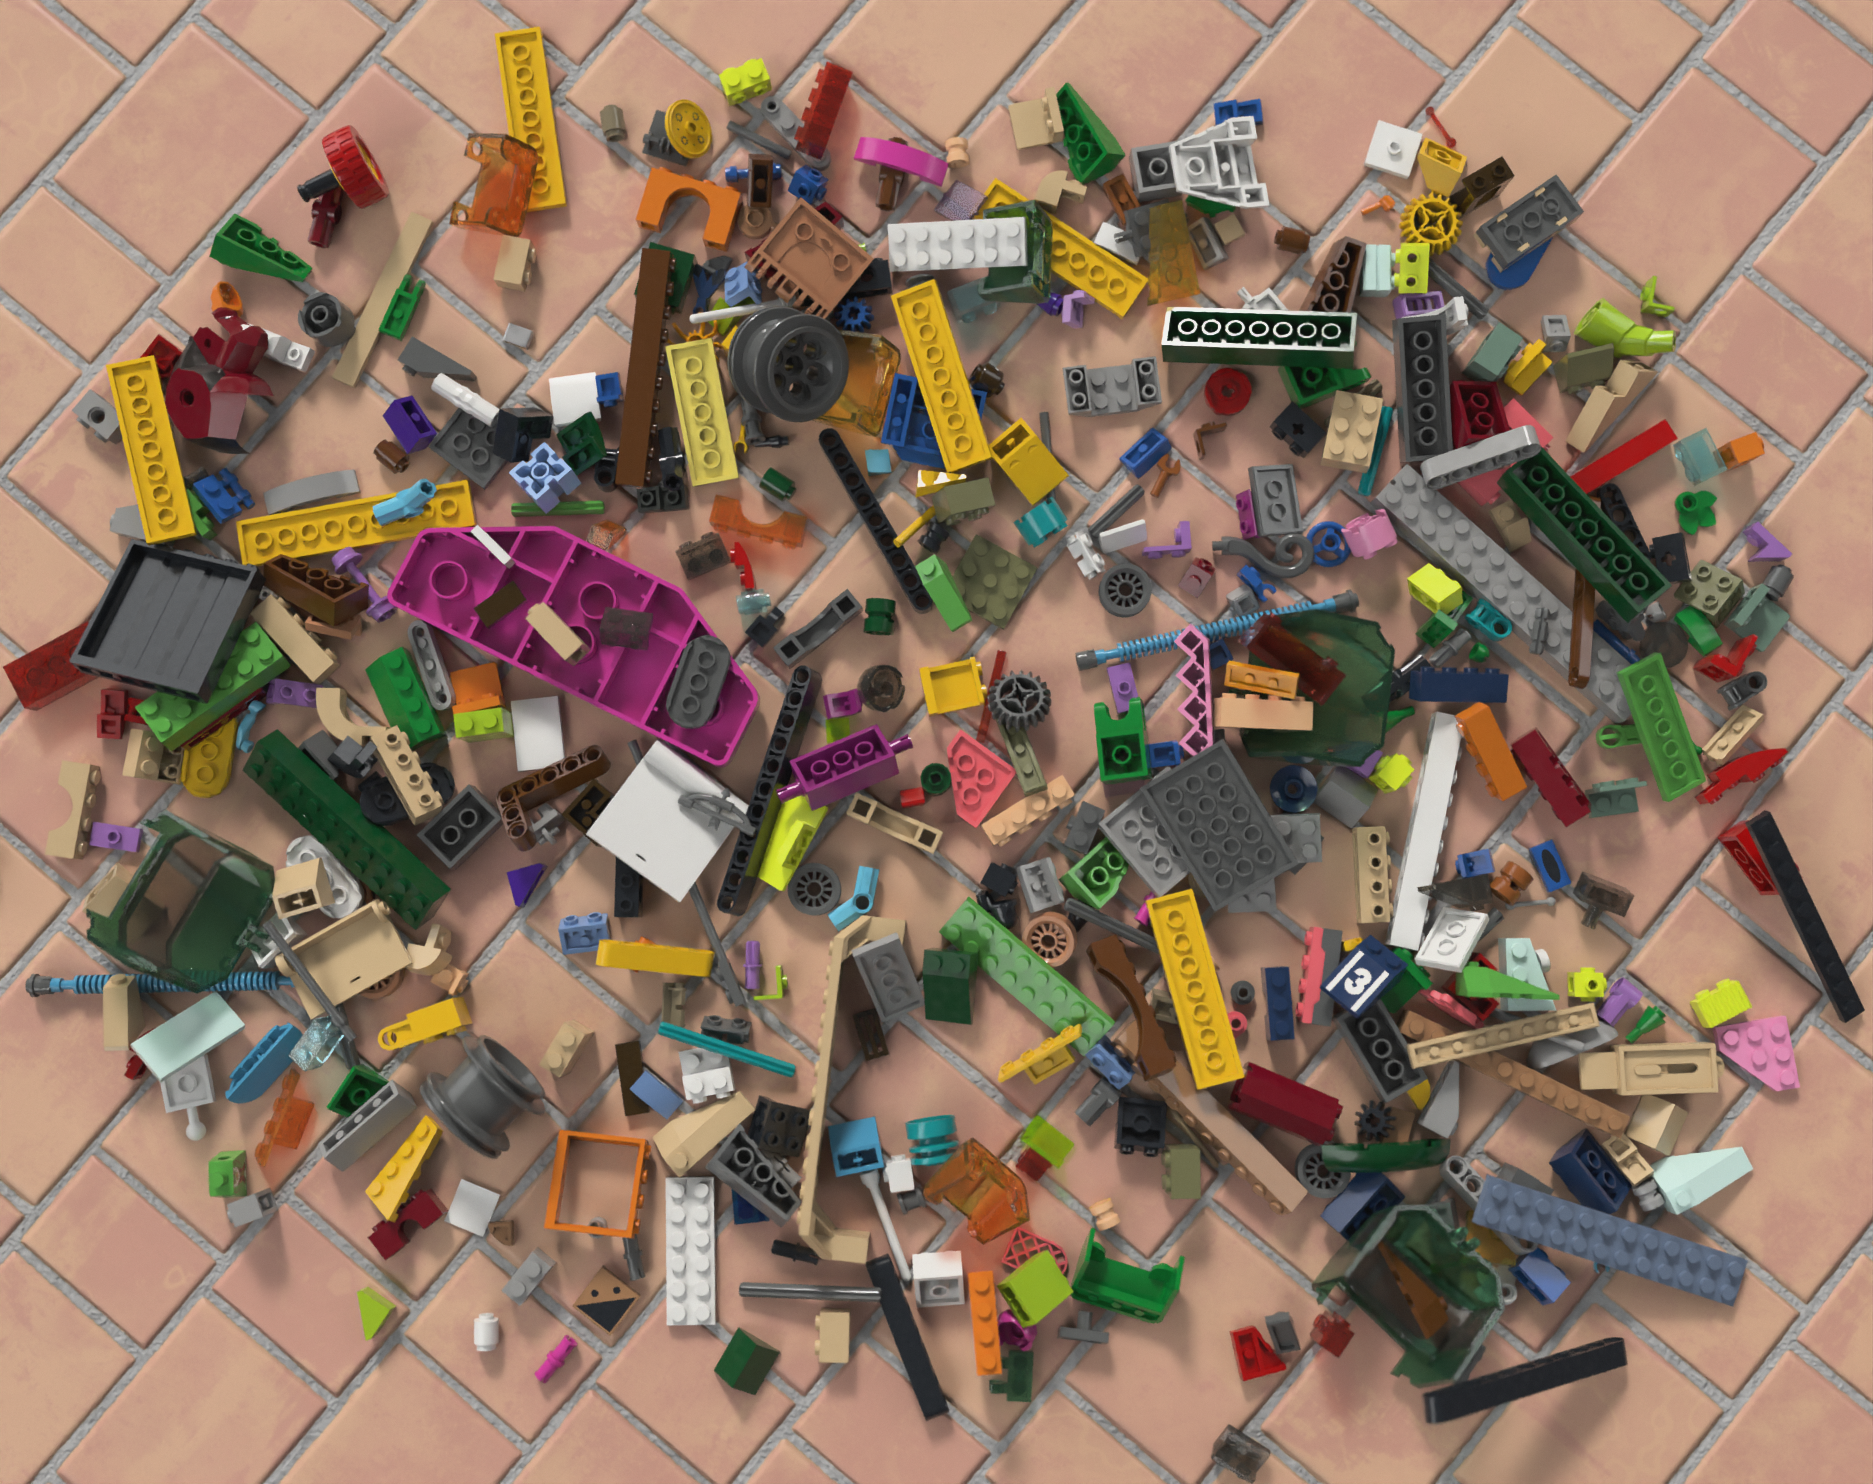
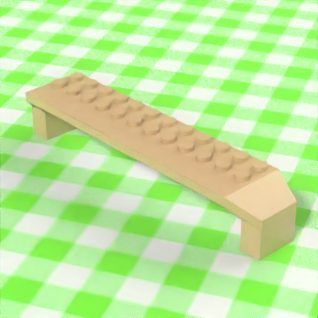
M862 915L834 937V941H830L829 956H832L831 965H827L826 980H829L828 989L824 990L823 1004H826L825 1013L823 1012L820 1022L823 1034L818 1040L817 1047L820 1059L815 1064L814 1077H817V1084L813 1086L811 1101H814V1109H811L808 1125L811 1126V1133L807 1135L805 1148L809 1152L803 1165V1175H806L803 1184H801L800 1199H803L800 1209H798L797 1224H800L799 1236L821 1259L866 1264L870 1232L837 1228L816 1202L844 961L853 955L852 950L864 946L869 941H876L896 932L903 945L906 920Z

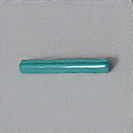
M1382 406L1370 467L1367 474L1362 473L1358 488V494L1362 496L1371 495L1393 414V409L1387 406Z

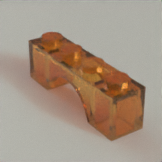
M716 494L709 523L718 532L727 533L730 530L737 532L736 535L749 539L750 536L759 537V541L763 543L773 544V541L782 543V547L795 550L796 547L802 548L808 518L807 516L784 511L777 520L771 523L757 524L748 520L743 515L739 500Z

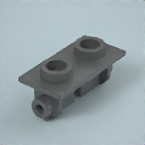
M718 1015L704 1016L701 1024V1034L721 1041L723 1040V1034H728L727 1042L743 1045L744 1042L749 1043V1031L752 1022H747L741 1018L725 1019Z

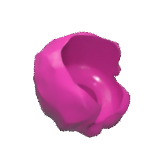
M1011 1309L999 1314L997 1318L999 1345L1003 1346L1005 1342L1008 1345L1020 1347L1022 1351L1031 1349L1037 1335L1036 1324L1022 1328Z

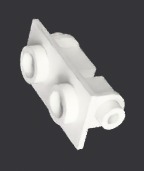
M1083 531L1075 532L1077 538L1072 535L1066 539L1068 543L1066 546L1074 559L1081 555L1084 558L1077 563L1084 577H1088L1091 580L1097 576L1096 571L1097 573L1106 572L1103 567L1105 562L1099 553L1096 554L1093 550V541L1087 533L1084 534Z

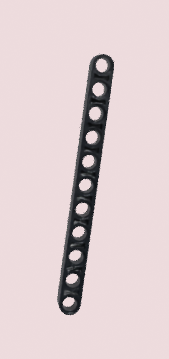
M805 665L797 667L792 674L746 812L751 826L757 828L756 837L753 839L752 836L740 831L717 899L718 909L729 915L741 916L748 907L782 804L776 790L788 786L792 774L790 760L798 756L822 684L820 673Z
M1610 1337L1425 1393L1422 1395L1426 1423H1446L1628 1364L1624 1338Z

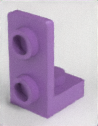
M1180 521L1177 528H1174L1175 543L1179 542V545L1144 547L1142 556H1148V559H1159L1165 554H1172V557L1175 558L1186 556V553H1189L1192 549L1190 522Z
M272 679L268 682L266 703L317 708L316 688H323V686Z

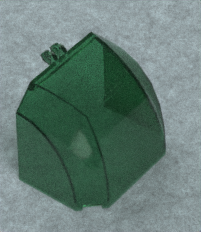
M1318 609L1265 617L1250 642L1248 664L1298 673L1299 680L1296 696L1305 697V701L1313 702V724L1310 731L1240 728L1239 735L1249 757L1310 765L1361 767L1366 763L1365 760L1384 747L1395 649L1384 638L1378 622ZM1236 688L1229 689V693L1237 694V696L1244 697V699L1245 694L1260 695L1259 699L1268 700V695H1270L1249 690L1243 691ZM1282 697V700L1291 701V698Z

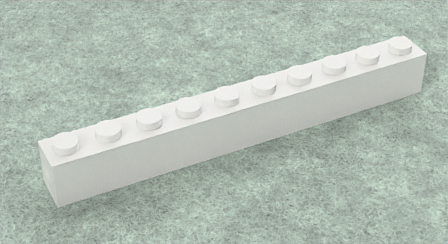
M1442 712L1431 714L1393 901V917H1390L1385 940L1386 945L1418 951L1419 947L1424 943L1425 934L1422 933L1423 924H1426L1429 918L1427 904L1428 900L1432 899L1434 893V886L1431 885L1433 877H1436L1439 864L1436 863L1438 853L1440 854L1443 848V840H1441L1442 830L1445 831L1448 824V817L1445 815L1447 807L1451 806L1453 794L1450 793L1451 785L1456 782V761L1460 760L1462 754V747L1459 746L1461 738L1464 737L1460 735L1456 728L1458 722L1455 715Z

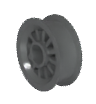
M1127 563L1118 564L1104 574L1099 585V599L1102 606L1112 615L1123 618L1132 617L1140 613L1149 602L1152 593L1151 581L1146 572L1140 567ZM1121 574H1125V580H1123ZM1129 575L1133 576L1131 581L1129 580ZM1136 579L1139 581V583L1133 584ZM1122 585L1128 586L1131 589V594L1129 596L1121 595L1119 587ZM1117 597L1114 602L1111 600V598ZM1119 600L1122 601L1121 606L1116 605ZM1125 601H1127L1129 607H1125Z
M808 863L799 867L788 884V896L791 903L797 910L807 915L816 916L829 912L836 906L841 895V884L838 876L831 868L820 863ZM809 872H813V880L809 877ZM817 872H821L822 874L817 880ZM804 875L808 881L807 883L801 880ZM826 875L829 879L822 883L821 881ZM800 882L805 885V888H797L798 883ZM817 882L821 886L819 895L811 896L809 894L808 887L811 883ZM831 882L832 888H824L825 885ZM797 891H805V893L798 896ZM824 891H832L831 896L825 894ZM808 896V898L806 899L805 903H803V902L800 900V899H802V898ZM821 896H824L829 900L826 903H824ZM811 898L813 899L812 907L807 906ZM816 899L819 900L822 906L816 907Z
M1310 1144L1296 1158L1294 1170L1297 1181L1309 1194L1315 1197L1332 1198L1339 1195L1347 1187L1351 1173L1328 1171L1326 1175L1318 1176L1317 1169L1320 1165L1324 1164L1322 1145ZM1318 1153H1320V1160L1318 1159V1157H1317V1155H1316V1154H1318ZM1311 1157H1313V1159H1314V1161H1315L1314 1163H1312L1311 1161H1309V1159H1310ZM1307 1163L1310 1164L1312 1167L1306 1168ZM1333 1178V1179H1335L1336 1181H1335L1334 1183H1332V1181H1331L1330 1179ZM1325 1181H1327L1329 1187H1325Z

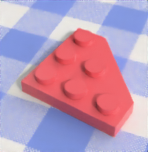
M960 729L946 748L956 813L971 826L977 828L1013 779L1016 772L1011 765Z

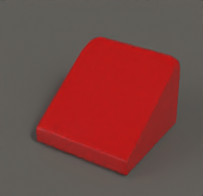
M922 787L900 791L903 808L925 804Z

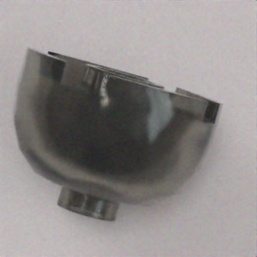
M882 664L869 667L858 679L857 694L860 701L867 708L878 712H887L890 709H895L903 700L905 685H902L901 678H903L902 674L890 665Z

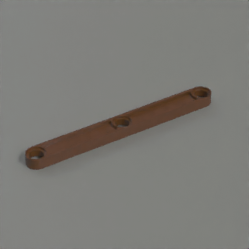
M1587 494L1601 508L1600 498ZM1575 568L1568 684L1574 688L1584 689L1590 679L1595 588Z

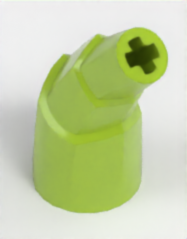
M1601 298L1588 310L1574 331L1576 336L1595 347L1613 343V356L1616 358L1623 356H1653L1657 353L1675 352L1676 349L1675 330L1653 331L1651 328L1636 325L1633 320L1616 309L1604 298Z

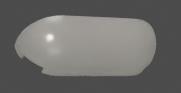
M1598 1019L1600 1027L1565 1034V1036L1585 1043L1582 1052H1585L1613 1040L1619 1034L1608 1022ZM1543 1039L1532 1044L1526 1063L1528 1068L1534 1070L1550 1066L1582 1052L1552 1040Z

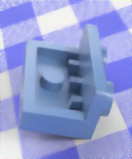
M747 261L737 268H731L725 275V302L730 307L749 296L757 305L762 302V278L758 279L755 277L758 272L757 268L752 274L744 268Z
M1104 1035L1085 1056L1119 1090L1132 1080L1135 1072L1125 1058H1121L1115 1053L1114 1047L1110 1044L1112 1041Z

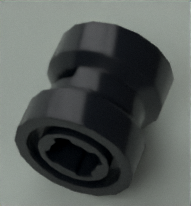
M930 522L927 526V533L921 535L917 542L931 553L937 554L941 549V543L946 541L950 534L939 525Z

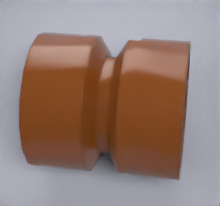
M1508 861L1500 870L1501 876L1495 877L1489 884L1488 889L1504 903L1514 906L1521 897L1520 891L1526 890L1534 879L1522 867L1512 861Z

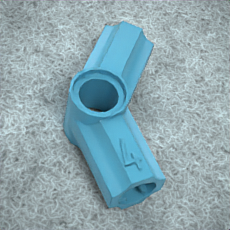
M421 479L411 488L398 492L396 497L372 506L379 525L384 526L401 518H412L424 512L423 506L434 498V493L437 491L434 483L429 482L427 479Z
M859 866L853 897L827 914L838 931H841L873 908L879 869ZM860 896H866L869 899V906L865 910L859 909L856 905V900Z

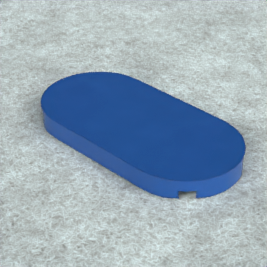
M1552 238L1501 273L1491 259L1494 255L1490 252L1485 265L1490 282L1503 290H1512L1523 286L1532 276Z

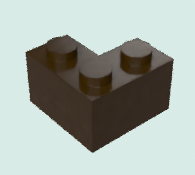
M593 779L561 815L597 847H602L587 836L586 833L615 795L598 780Z

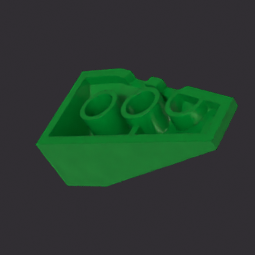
M1066 82L1056 94L1065 136L1063 144L1068 149L1070 157L1068 165L1076 180L1085 185L1112 172L1126 155L1114 135L1071 84Z
M235 213L215 235L209 256L231 268L302 283L313 269L293 252L284 251L279 247V241L274 237L270 239L262 233V228L257 224Z

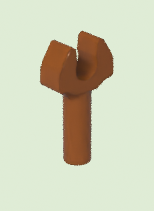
M1169 454L1159 459L1156 466L1160 469V475L1150 495L1158 498L1168 478L1172 475H1178L1181 469L1179 459L1173 468L1166 467Z

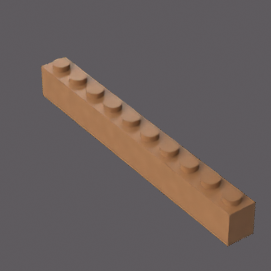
M1403 1009L1396 1024L1403 1036L1416 1042L1457 1034L1421 1015ZM1495 1051L1455 1059V1061L1613 1137L1621 1139L1630 1116Z
M1135 1019L1127 1024L1110 1044L1114 1047L1115 1053L1119 1057L1125 1058L1131 1064L1132 1070L1142 1076L1135 1061L1138 1050V1028ZM1177 1059V1066L1171 1072L1148 1081L1149 1087L1153 1091L1160 1093L1166 1099V1104L1171 1109L1177 1110L1183 1116V1121L1188 1126L1194 1127L1200 1134V1138L1205 1143L1211 1145L1217 1151L1218 1156L1223 1161L1228 1162L1235 1169V1173L1240 1178L1246 1180L1252 1186V1190L1269 1203V1207L1275 1213L1281 1216L1292 1213L1306 1196L1308 1191L1206 1088L1196 1089L1193 1075Z

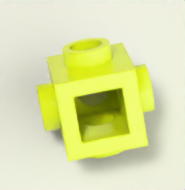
M1580 967V972H1567L1568 996L1581 997V1001L1596 1002V997H1604V992L1607 989L1604 973L1595 972V968Z

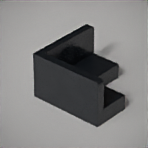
M535 407L500 408L493 454L511 463L529 462L532 439L550 438L553 415Z

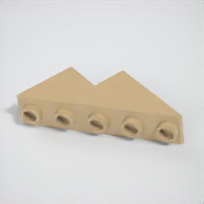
M1620 360L1607 385L1595 386L1565 442L1585 453L1656 376L1658 371L1639 360Z

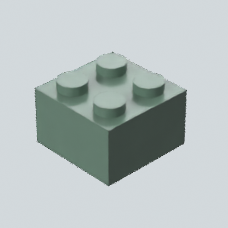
M1499 322L1485 337L1462 374L1473 381L1497 382L1507 371L1509 362L1521 350L1522 347L1519 346V343L1523 337Z

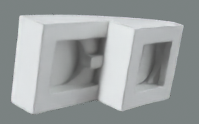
M1103 222L1094 243L1104 250L1116 254V258L1138 265L1141 256L1135 258L1134 250L1129 240L1118 244L1115 242L1116 239L1123 236L1114 238V234L1124 230Z

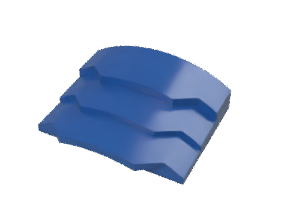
M895 373L881 443L893 446L903 461L946 469L917 377ZM971 389L980 419L982 420L987 392Z

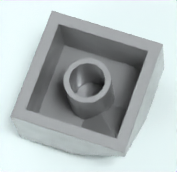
M1177 141L1131 148L1129 163L1135 196L1138 202L1181 196L1183 194L1176 192L1169 146Z

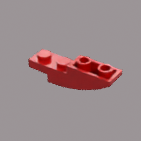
M1786 748L1763 750L1739 756L1726 762L1723 766H1719L1707 774L1712 783L1695 796L1696 800L1700 804L1710 803L1712 805L1723 797L1721 793L1727 788L1731 790L1739 785L1741 781L1742 783L1750 781L1755 783L1765 776L1764 771L1769 767L1774 768L1783 761L1782 757L1788 751Z

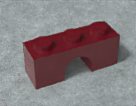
M432 1188L425 1192L420 1189L410 1197L412 1202L406 1207L403 1204L400 1205L396 1212L399 1215L395 1222H385L383 1219L372 1228L374 1233L368 1239L385 1261L411 1242L404 1232V1224L408 1219L417 1221L423 1229H426L449 1211Z

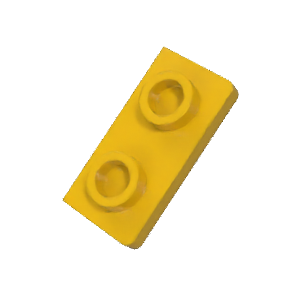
M1540 339L1534 345L1529 343L1521 352L1523 356L1518 362L1514 359L1508 365L1509 367L1506 371L1508 373L1503 382L1520 396L1552 364V361L1542 353L1546 344Z

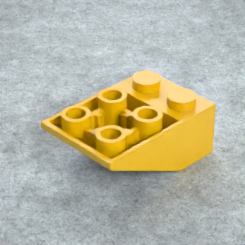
M1022 417L989 444L995 462L1032 506L1069 477L1067 472Z

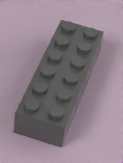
M1446 314L1392 320L1400 462L1423 461L1453 450Z

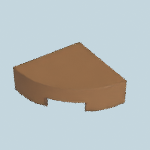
M514 1220L488 1222L490 1233L499 1242L507 1246L515 1245Z

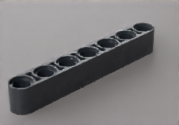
M887 1253L867 1261L866 1267L873 1286L881 1288L882 1297L879 1302L926 1421L948 1413L949 1408L889 1254Z

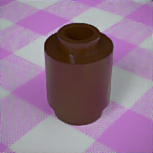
M1285 226L1281 230H1277L1274 238V244H1277L1278 250L1300 254V252L1306 253L1310 242V235L1305 234V231Z
M382 440L374 449L373 453L376 455V459L394 474L404 472L410 464L409 455L392 441Z

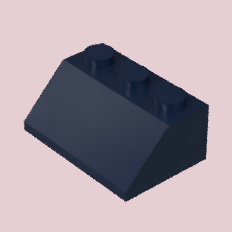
M1587 1128L1583 1129L1559 1148L1549 1162L1553 1171L1562 1179L1568 1190L1577 1198L1581 1205L1607 1214L1618 1211L1632 1187L1631 1183Z
M1381 1172L1356 1173L1344 1191L1325 1207L1324 1212L1320 1216L1359 1251L1406 1196Z

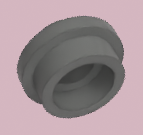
M1238 981L1231 987L1230 994L1236 1003L1245 1005L1253 1000L1255 990L1249 982ZM1241 988H1245L1247 990V995L1245 997H1241L1239 995V990Z

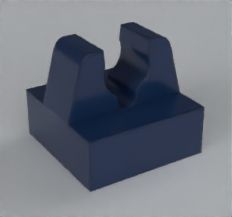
M1223 638L1210 645L1212 671L1234 659Z

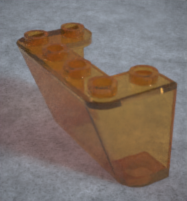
M469 133L464 156L481 164L472 208L454 201L449 224L459 229L519 237L524 228L538 164V153L531 145L508 134ZM475 142L480 145V153L478 155H475L473 152V144ZM460 210L464 211L465 220H458Z

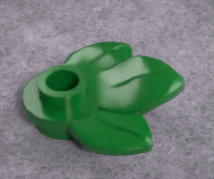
M1699 491L1695 494L1692 492L1679 494L1675 499V508L1680 513L1679 524L1686 533L1694 535L1698 526H1714L1716 519L1710 506L1716 502L1717 497L1708 491ZM1684 500L1689 502L1688 508L1684 507Z

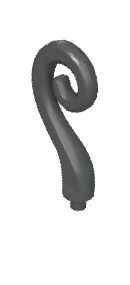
M1296 533L1281 537L1275 548L1277 558L1284 563H1290L1294 559L1292 554L1286 552L1288 544L1294 543L1301 548V560L1292 566H1280L1272 563L1252 544L1237 537L1222 536L1221 541H1212V551L1221 550L1222 555L1242 556L1261 571L1277 578H1294L1305 573L1315 558L1314 548L1310 540Z

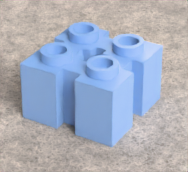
M544 442L530 454L533 458L528 463L521 461L509 474L518 486L547 514L560 502L558 497L562 493L568 496L581 482L574 471L561 458L559 459L557 454Z

